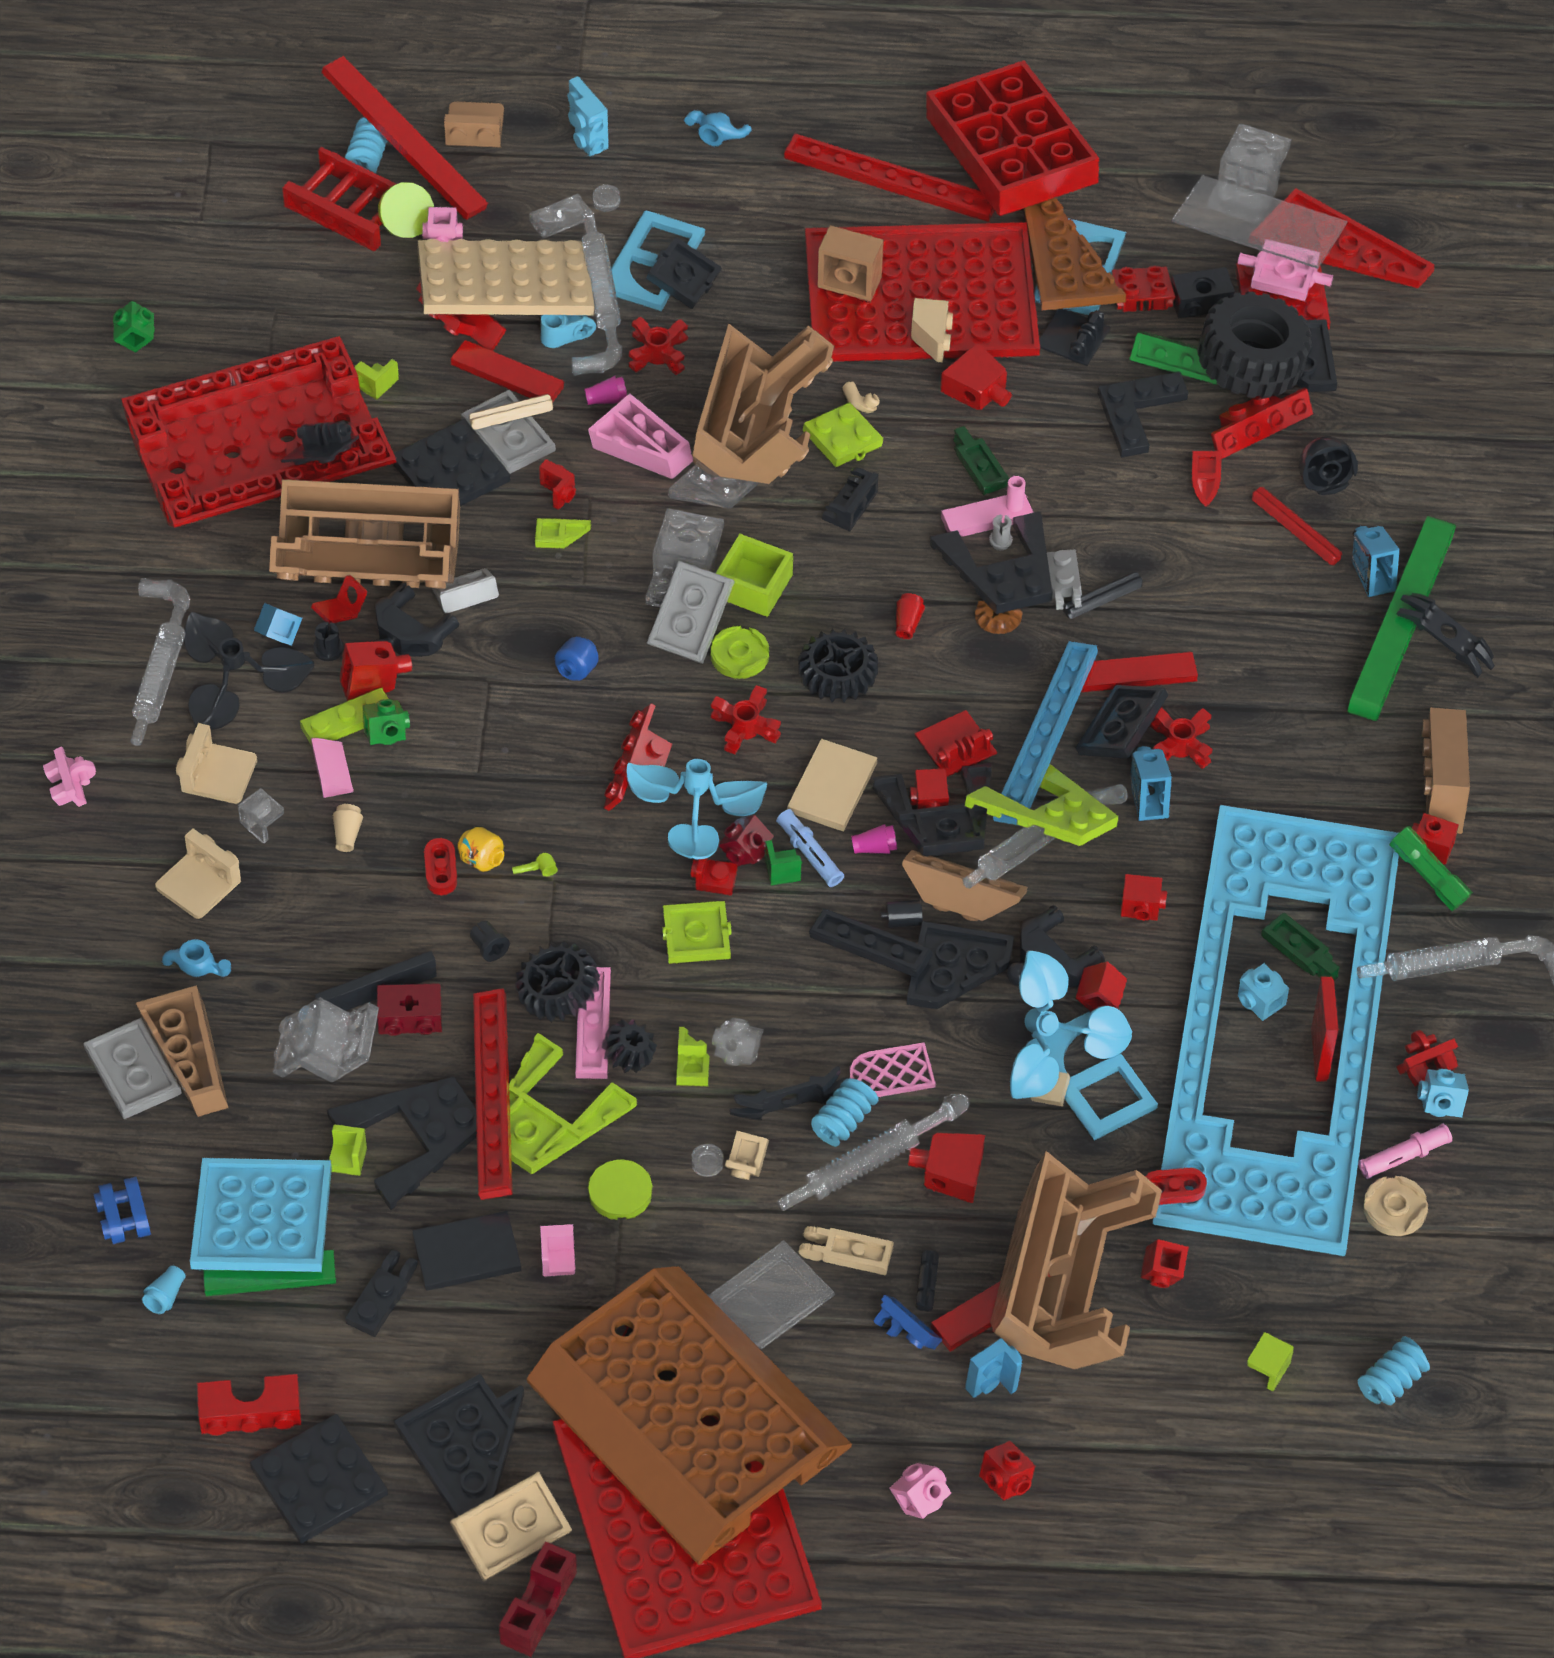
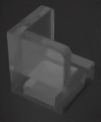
M262 788L238 805L240 823L262 843L269 840L267 826L284 814V808Z

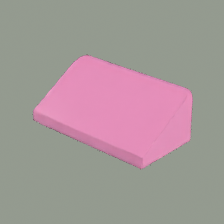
M311 738L312 751L323 798L352 793L353 787L342 742Z

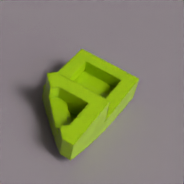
M679 1027L676 1085L708 1086L710 1055L707 1054V1044L702 1040L696 1041L689 1036L688 1030L685 1027Z

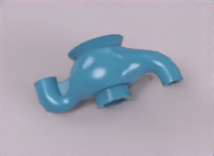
M694 110L689 112L684 119L685 123L689 126H693L694 123L701 125L699 136L710 146H719L724 140L744 138L752 130L749 125H743L740 129L734 128L730 123L729 117L722 112L705 115L701 111Z
M198 939L188 940L179 949L169 950L162 957L163 965L170 966L175 962L183 972L193 977H200L208 973L225 977L231 972L230 961L224 959L219 963H215L207 943Z

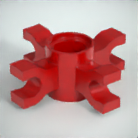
M641 316L632 322V326L637 329L632 332V336L644 344L628 352L629 357L633 359L629 362V367L637 373L643 369L648 362L655 365L666 363L675 375L685 370V366L680 363L685 359V355L673 348L676 344H681L688 340V336L684 333L688 329V325L684 321L679 319L668 330L663 327L650 328Z
M756 685L749 700L739 701L735 705H731L720 697L716 696L711 703V708L714 709L711 713V719L732 724V728L725 735L727 744L724 747V751L736 755L742 740L752 739L757 734L776 744L781 735V731H778L781 721L759 716V712L767 703V699H764L767 689Z
M1161 707L1154 718L1156 720L1151 723L1150 727L1156 732L1165 735L1167 739L1156 744L1153 749L1163 750L1166 761L1172 756L1178 758L1190 756L1201 769L1205 768L1211 763V759L1208 756L1212 753L1213 749L1197 740L1196 737L1210 729L1207 721L1211 719L1212 715L1202 708L1191 720L1186 718L1173 720Z

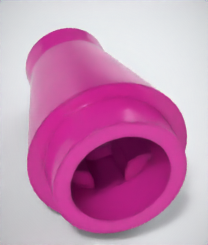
M613 376L592 387L585 388L588 405L619 403L627 396L623 377L616 378V376Z
M883 824L852 836L855 854H891V850H897L893 825L886 827Z

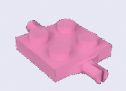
M1265 241L1263 249L1257 257L1240 253L1238 264L1254 268L1251 288L1303 301L1306 300L1309 288L1314 283L1331 287L1333 275L1317 272L1319 253L1270 241Z

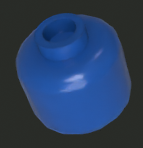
M572 637L567 640L554 657L559 673L573 681H581L587 677L599 661L596 646L589 639L582 637Z

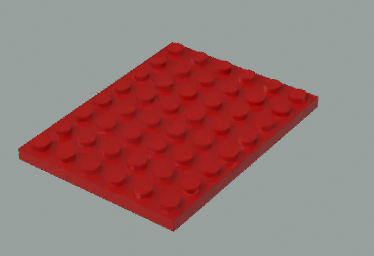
M1027 222L838 227L883 239L882 278L871 301L818 287L819 248L828 228H805L811 328L834 345L831 356L833 361L933 359L911 338L915 298L949 301L948 313H953L952 330H946V334H951L950 351H944L943 358H960L977 343L993 357L1040 356Z
M708 1415L703 1417L701 1422L705 1426L712 1427L719 1423V1419L716 1416ZM562 1419L553 1421L554 1433L623 1658H642L822 1609V1603L783 1488L750 1513V1526L698 1565ZM750 1461L745 1465V1468L749 1472L756 1473L763 1469V1465L758 1461Z

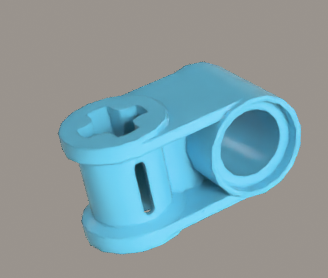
M542 315L540 339L544 346L556 348L589 337L596 330V323L587 315Z

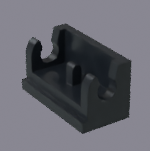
M853 467L850 473L859 476L861 479L854 476L848 477L846 484L834 501L828 502L825 506L827 511H824L822 514V520L851 531L878 493L879 474L875 472L870 473L859 467Z

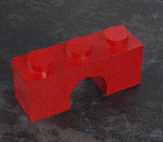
M297 1374L264 1377V1391L262 1395L251 1402H242L233 1396L231 1380L197 1383L198 1412L202 1434L222 1435L231 1431L256 1432L264 1428L289 1429L293 1426L302 1425L300 1389Z

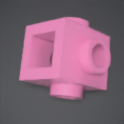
M429 207L428 222H423V239H437L440 242L463 239V223L457 222V208Z
M921 1463L913 1464L906 1468L903 1476L890 1487L904 1513L918 1518H924L929 1513L938 1510L943 1504L942 1501L951 1494L945 1484L946 1477L943 1472L936 1466Z

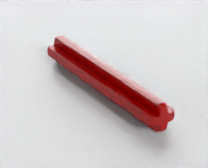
M1259 487L1253 492L1252 500L1326 562L1330 565H1335L1341 560L1342 551L1264 487Z

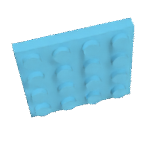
M202 1158L190 1257L191 1269L322 1272L332 1171L331 1160Z

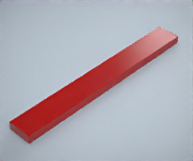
M344 56L323 66L322 74L454 208H457V212L465 220L487 208L488 202Z
M794 134L784 152V159L986 222L990 221L995 211L981 191L802 135Z
M504 988L473 994L478 1194L481 1200L513 1195L507 1002Z

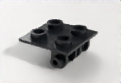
M1064 308L1058 309L1039 339L1040 348L1088 366L1111 327L1104 324V314L1099 310L1090 312L1087 318Z
M344 421L327 422L324 424H303L297 429V436L299 439H302L303 444L284 457L281 462H294V465H302L318 460L320 464L329 463L335 460L337 454L350 448L349 445L359 439V435L350 436L352 428Z

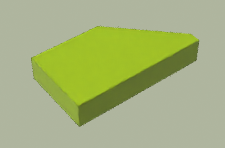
M537 518L535 547L566 548L591 530V520Z

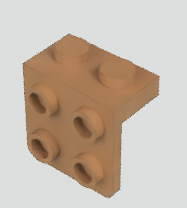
M452 102L449 105V114H445L444 121L446 145L501 147L504 106L500 103Z

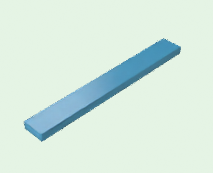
M1068 641L1004 786L1002 795L1029 809L1031 808L1098 654L1097 645ZM1002 814L1001 818L993 816V820L996 822L1017 825L1018 819L1004 814Z

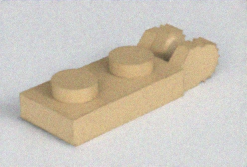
M815 1226L805 1227L804 1238L818 1244L826 1243V1246L803 1243L798 1251L802 1257L813 1261L823 1260V1262L886 1275L894 1242L834 1228L829 1230L820 1227L816 1228Z

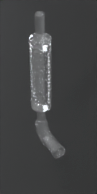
M591 210L583 212L586 235L582 237L581 244L585 258L584 261L586 262L585 265L591 279L596 323L599 328L605 329L608 347L605 353H596V355L587 357H572L574 376L586 373H604V371L616 366L622 357V346L618 343L616 327L621 323V316L605 235L597 232L594 213Z
M141 578V583H139L138 587L140 597H155L173 601L174 608L170 621L161 624L159 627L157 638L155 639L154 647L152 648L151 656L132 709L137 722L130 742L135 746L142 745L148 724L156 722L159 718L168 685L170 684L185 637V631L180 625L185 610L190 607V596L182 585L174 583L173 580L169 579L165 581Z
M1121 784L1097 788L1088 792L1105 806L1122 804L1127 800V790ZM1036 825L1029 828L1023 827L981 856L978 862L979 868L963 878L964 886L972 888L985 878L989 880L1000 878L1050 843L1055 837L1043 834L1044 828Z
M1527 936L1524 940L1500 943L1496 937H1489L1443 946H1433L1432 948L1427 947L1390 953L1387 962L1358 966L1357 975L1361 979L1389 974L1391 979L1396 981L1439 974L1441 972L1445 973L1500 964L1502 955L1528 951L1530 954L1538 955L1540 961L1544 962L1551 982L1554 985V944L1540 936Z
M949 1094V1097L946 1096L944 1098L943 1104L940 1106L941 1109L913 1125L904 1120L895 1125L894 1129L889 1128V1132L884 1131V1135L880 1133L878 1138L873 1137V1141L868 1140V1144L864 1142L863 1147L859 1145L857 1150L852 1149V1153L848 1151L847 1156L843 1154L841 1159L839 1157L836 1158V1162L832 1160L831 1165L827 1163L825 1168L823 1166L820 1167V1171L816 1169L805 1175L808 1182L806 1185L777 1200L781 1210L784 1212L814 1194L820 1201L829 1196L831 1191L836 1192V1188L841 1189V1184L847 1186V1182L852 1183V1179L857 1180V1176L861 1178L863 1173L868 1174V1170L872 1172L873 1167L877 1169L879 1164L881 1166L884 1165V1161L888 1163L889 1158L893 1160L895 1155L897 1157L900 1156V1152L904 1154L905 1149L909 1151L920 1145L918 1136L946 1120L951 1122L962 1115L969 1107L968 1098L962 1094Z

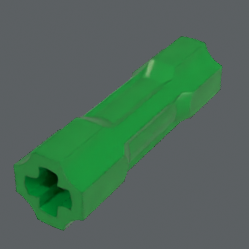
M1410 826L1399 832L1389 845L1405 862L1410 863L1451 911L1456 910L1473 893L1458 876L1452 874L1427 848L1425 841Z

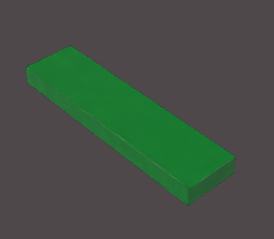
M333 1250L324 1251L322 1272L203 1270L205 1296L336 1284Z

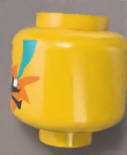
M475 827L464 832L459 839L458 850L460 859L469 866L481 872H487L499 866L503 861V841L498 835L487 829Z

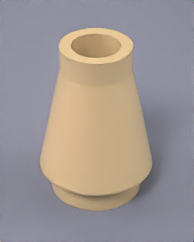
M339 805L333 813L336 849L342 852L354 850V843L363 820L361 809L355 805Z

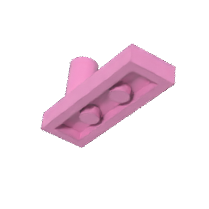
M1020 476L1011 477L1008 480L1007 495L942 510L941 519L946 531L958 530L961 537L993 530V519L997 515H1002V523H1004L1005 515H1007L1012 520L1013 525V517L1033 513L1025 495V480Z

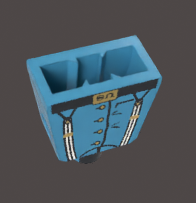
M1360 526L1353 531L1352 561L1368 597L1395 592L1399 561L1398 546L1382 526L1372 528Z
M1147 746L1139 747L1132 753L1131 787L1139 821L1169 818L1172 776L1163 750H1151ZM1148 785L1155 789L1153 795H1150Z

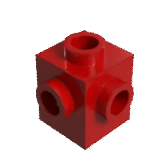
M1008 1441L985 1451L979 1476L1004 1501L1016 1495H1022L1030 1489L1036 1465L1011 1441Z

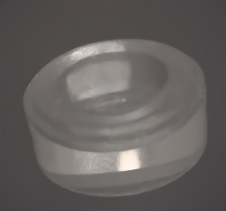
M601 185L594 190L593 204L595 208L600 211L609 212L619 207L621 202L620 191L616 187Z
M702 1144L696 1147L691 1157L693 1170L704 1177L718 1174L723 1168L724 1157L721 1149L713 1144Z

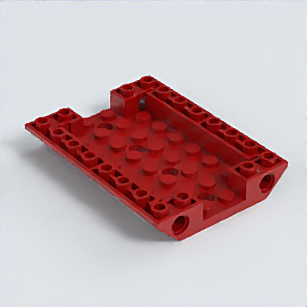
M340 336L121 399L136 450L166 522L173 528L280 497L282 480L331 482L396 463V457L378 418L371 417L359 389L358 374ZM345 420L349 422L348 424L352 428L350 436L359 435V439L349 445L350 448L337 454L335 460L329 463L320 464L318 460L302 465H294V462H281L284 457L303 444L302 439H299L297 436V429L303 424H324ZM291 436L295 438L290 442H284L283 440H281L283 437ZM236 452L240 454L238 457L229 458L228 456H226L228 453ZM176 468L185 470L181 474H173L171 472Z

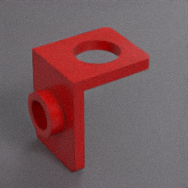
M348 575L343 581L337 598L315 602L311 608L329 624L330 622L337 623L356 619L366 598L367 590L351 575ZM350 586L353 587L357 593V600L355 603H352L348 598V589Z

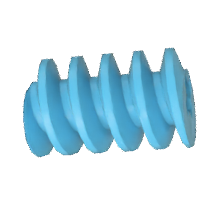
M363 117L356 124L345 159L377 173V168L388 140Z
M852 1078L845 1079L841 1083L840 1088L826 1101V1105L819 1110V1114L813 1117L811 1121L813 1131L829 1145L839 1146V1139L846 1141L850 1137L849 1131H855L857 1128L856 1123H861L864 1120V1114H868L871 1111V1105L877 1104V1094L862 1081Z
M1403 1336L1401 1342H1397L1392 1347V1350H1388L1383 1358H1380L1375 1363V1366L1370 1367L1366 1371V1375H1362L1358 1379V1386L1363 1395L1375 1404L1383 1402L1387 1405H1392L1395 1402L1394 1396L1401 1397L1404 1394L1403 1388L1409 1389L1413 1385L1412 1380L1418 1381L1421 1378V1372H1427L1430 1369V1364L1420 1346L1409 1337Z

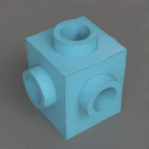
M1264 963L1255 970L1249 969L1242 975L1238 997L1245 1008L1251 1009L1264 1021L1286 1005L1289 987L1276 971H1272Z
M1428 1069L1425 1081L1421 1080L1418 1086V1099L1422 1100L1424 1112L1437 1117L1445 1115L1462 1117L1469 1091L1465 1074L1454 1073L1448 1069Z

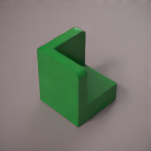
M772 840L765 841V863L770 884L777 885L801 881L802 861L800 855H796L795 849L774 852Z

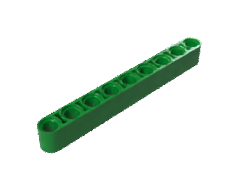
M1427 516L1353 691L1348 706V713L1375 722L1378 720L1416 628L1413 621L1396 614L1400 608L1417 611L1400 599L1403 595L1410 596L1412 593L1429 597L1451 544L1456 524Z

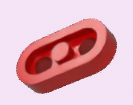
M445 838L433 839L424 848L427 887L436 895H447L457 887L455 847L451 841Z
M1195 1168L1156 1170L1145 1176L1163 1191L1161 1192L1159 1205L1195 1202L1200 1200L1206 1192L1207 1179L1200 1170ZM1192 1186L1194 1190H1187L1185 1187Z

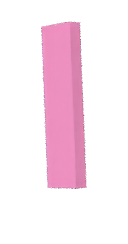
M596 967L600 974V980L598 981L599 991L594 992V1001H586V1010L578 1009L576 1078L607 1079L608 1059H604L606 1051L601 1047L606 1036L605 1033L609 1029L611 967Z

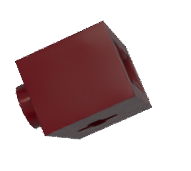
M441 984L378 985L377 1019L379 1034L396 1036L404 1033H420L428 1035L442 1032Z

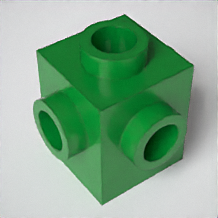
M134 301L129 302L126 306L116 311L113 317V341L136 353L154 339L153 312Z
M383 699L377 703L362 705L364 733L370 745H391L397 741L406 740L405 728L410 727L409 714L407 710L403 711L398 700Z

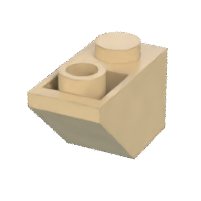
M915 298L911 338L935 361L943 362L944 351H950L951 334H946V330H952L953 313H948L949 301Z

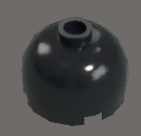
M1323 436L1310 441L1304 447L1299 457V472L1309 490L1317 491L1320 495H1331L1346 489L1350 485L1348 481L1352 478L1353 474L1356 476L1358 472V461L1351 447L1343 440L1331 436Z

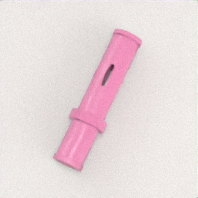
M1444 1123L1422 1134L1416 1132L1410 1135V1139L1359 1160L1361 1173L1366 1179H1370L1374 1175L1417 1156L1423 1158L1428 1155V1151L1452 1142L1451 1132Z

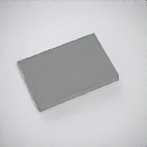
M507 390L461 413V420L465 418L470 424L469 414L518 402L519 400L510 390ZM532 416L475 430L510 474L556 451L555 443Z
M678 561L647 644L703 664L735 581Z
M142 1018L84 1042V1048L123 1119L182 1094L180 1085Z

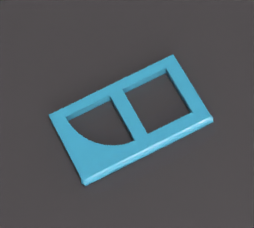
M644 211L603 281L600 291L662 311L670 294L661 289L659 295H656L642 288L631 275L630 266L632 261L653 267L657 262L658 254L640 249L652 227L689 238L690 240L687 244L695 250L705 235V229L650 211Z
M1073 220L1080 235L1083 234L1089 243H1113L1105 266L1102 265L1107 273H1111V270H1114L1126 232ZM1036 285L1034 291L1035 302L1040 303L1038 287ZM1100 305L1064 309L1089 315L1090 312L1099 310Z
M1091 1012L1085 1013L1065 1024L1088 1028L1087 1020ZM1058 1028L1050 1036L1042 1035L1050 1049L1048 1057H1052L1057 1061L1059 1072L1067 1073L1064 1066L1065 1052L1071 1042L1081 1033ZM1036 1038L1026 1044V1046L1028 1044H1037L1041 1047ZM1121 1053L1070 1077L1065 1095V1101L1094 1140L1156 1110L1158 1103ZM1119 1071L1139 1098V1101L1100 1120L1079 1090Z

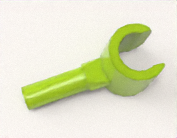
M548 853L540 854L536 861L529 864L512 867L513 874L540 869L543 876L546 877L552 876L558 871L553 857Z

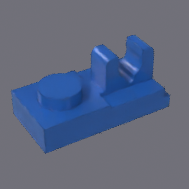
M884 1295L881 1299L883 1301L880 1305L882 1309L875 1317L874 1323L882 1326L886 1320L892 1319V1326L887 1331L889 1336L897 1337L904 1328L908 1332L906 1338L919 1349L925 1346L935 1350L943 1340L896 1298Z

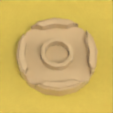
M1395 1176V1178L1386 1179L1387 1177L1379 1178L1369 1186L1364 1197L1363 1212L1367 1221L1376 1230L1386 1235L1404 1236L1412 1234L1422 1226L1427 1217L1428 1205L1424 1190L1416 1182L1403 1176Z

